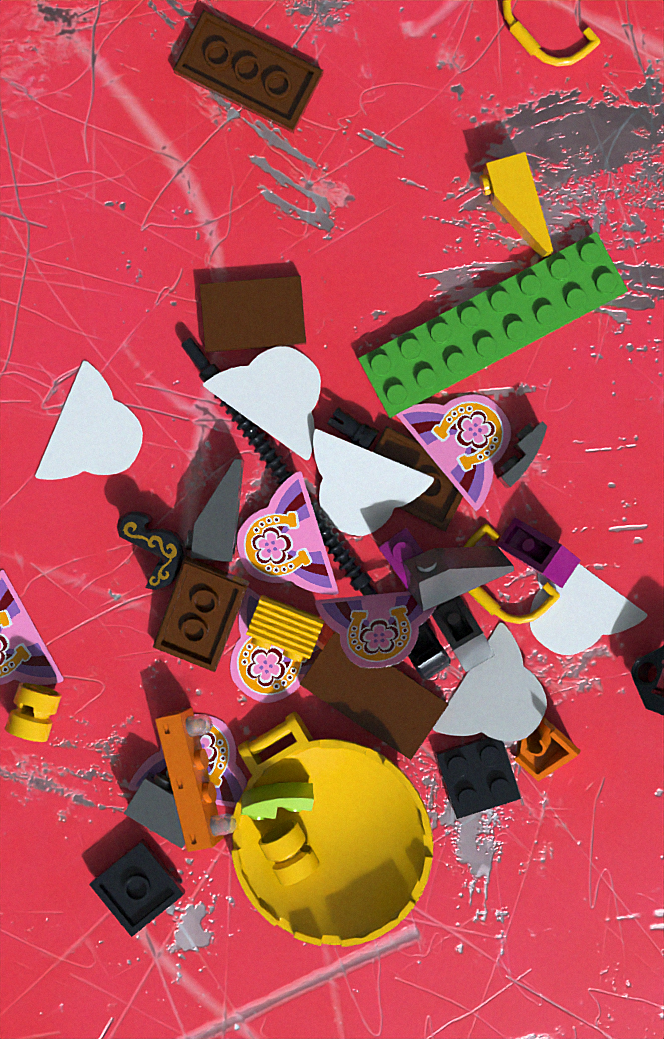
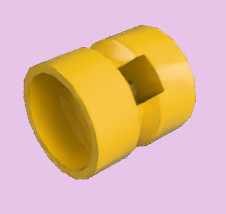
M19 683L13 700L17 708L10 711L5 730L16 737L36 742L48 741L53 725L50 715L56 714L62 697L61 693L33 683Z
M288 820L274 826L261 836L258 841L266 859L275 862L272 869L283 886L298 883L311 875L319 866V860L311 845L303 844L306 836L296 820Z

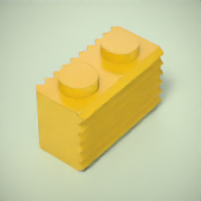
M262 595L246 635L253 637L251 643L269 650L271 645L284 649L282 655L301 662L303 657L310 659L324 620L321 617Z

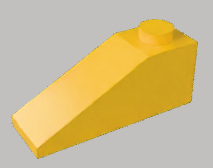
M526 152L486 163L482 171L483 175L479 176L484 196L489 195L491 204L541 259L549 257L554 250Z

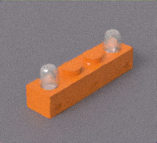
M192 707L168 712L156 718L155 721L187 852L213 848L224 838L223 835L234 832L237 827L236 818L232 814L218 815L215 803L217 792L214 783L210 782L207 770L209 759L206 750L202 749L199 735H204L211 731L213 722L206 714L194 715Z

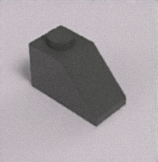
M460 596L437 605L432 613V617L465 672L495 656L483 631Z
M149 772L124 814L182 849L185 845V840L170 778L161 773L154 775Z

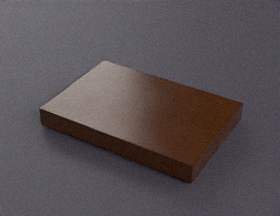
M301 276L200 284L206 353L306 344Z
M386 426L373 453L434 478L433 483L425 492L413 501L398 508L446 532L463 495L418 441Z
M186 556L153 648L215 672L250 581Z

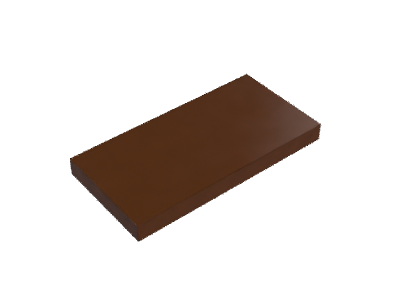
M205 10L202 11L173 69L174 74L291 133H294L324 74L323 70Z
M337 632L333 633L299 683L410 760L449 705L446 701L393 665L382 668H366L354 664L344 653L340 643V634Z

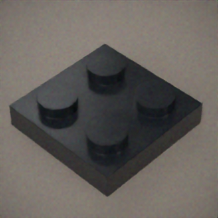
M486 736L436 752L457 819L521 799L502 740Z
M144 839L89 884L131 937L185 894V889Z

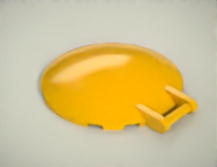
M294 711L285 717L286 721L251 742L246 740L238 745L239 754L252 774L243 792L274 783H313L314 802L312 811L291 812L283 807H277L275 819L255 820L248 815H241V795L240 800L236 804L231 825L233 830V850H231L234 868L238 880L252 905L273 926L278 925L283 930L293 934V938L318 946L322 944L342 945V947L359 945L374 940L396 927L411 912L421 897L430 875L433 860V833L426 806L412 781L390 759L367 746L339 739L314 740L301 717ZM291 733L297 740L296 743L262 762L258 755L259 752ZM288 820H296L306 836L303 844L311 845L319 860V866L311 875L298 883L283 886L272 869L275 862L266 859L258 841L261 836L274 826Z

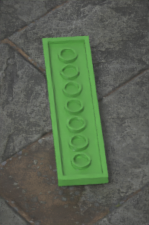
M595 232L358 358V361L390 419L396 416V414L432 397L627 293L628 289L598 233Z

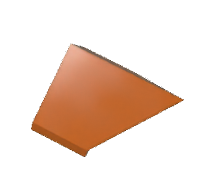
M543 716L534 732L527 738L518 741L514 760L539 782L577 757L581 750Z

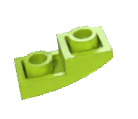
M274 783L242 793L241 815H248L255 820H264L266 818L275 819L277 807H283L291 812L312 811L314 802L313 783Z

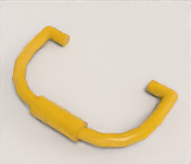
M511 0L502 1L503 14L510 27V33L530 56H536L543 63L557 67L572 65L583 59L600 44L598 36L588 27L583 34L590 42L581 50L569 57L557 58L547 55L540 49V44L521 22H516L511 11Z
M483 524L468 539L464 547H474L485 534L493 541L500 535L488 524ZM546 582L542 588L550 596L530 614L518 616L508 614L500 609L501 605L481 586L468 591L492 616L496 615L505 622L516 624L536 620L560 598V593L549 582Z

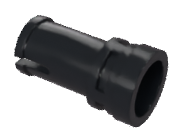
M340 406L333 413V418L330 417L327 423L351 439L352 444L368 450L380 432L366 422L364 424L345 412Z

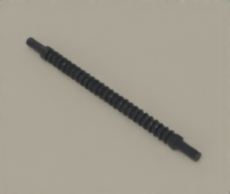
M192 338L187 339L181 344L184 351L200 371L199 377L203 383L221 372L216 364H210ZM221 400L220 406H226L227 408L225 413L227 415L231 414L233 416L231 421L239 424L237 429L244 431L242 436L250 439L248 445H254V453L261 454L259 460H265L267 463L265 468H271L273 471L271 476H277L278 478L276 483L283 484L294 474V471L287 470L288 463L283 464L281 462L283 456L276 455L277 448L270 447L271 440H265L264 436L266 433L260 432L258 430L259 426ZM311 502L324 546L329 547L328 554H334L335 558L333 561H338L341 564L339 569L346 571L345 577L351 578L350 585L355 591L359 590L363 596L378 594L370 583L372 578L366 571H361L362 565H357L355 563L356 557L349 555L351 550L344 548L345 541L338 540L339 533L334 534L332 532L334 526L327 525L328 518H322L320 515L322 510H316L315 506L317 503Z

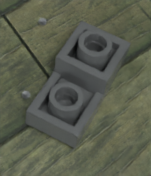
M543 421L536 426L530 422L516 434L519 441L513 447L522 456L518 459L514 455L500 467L503 474L497 479L505 488H510L524 474L538 453L547 429V425Z

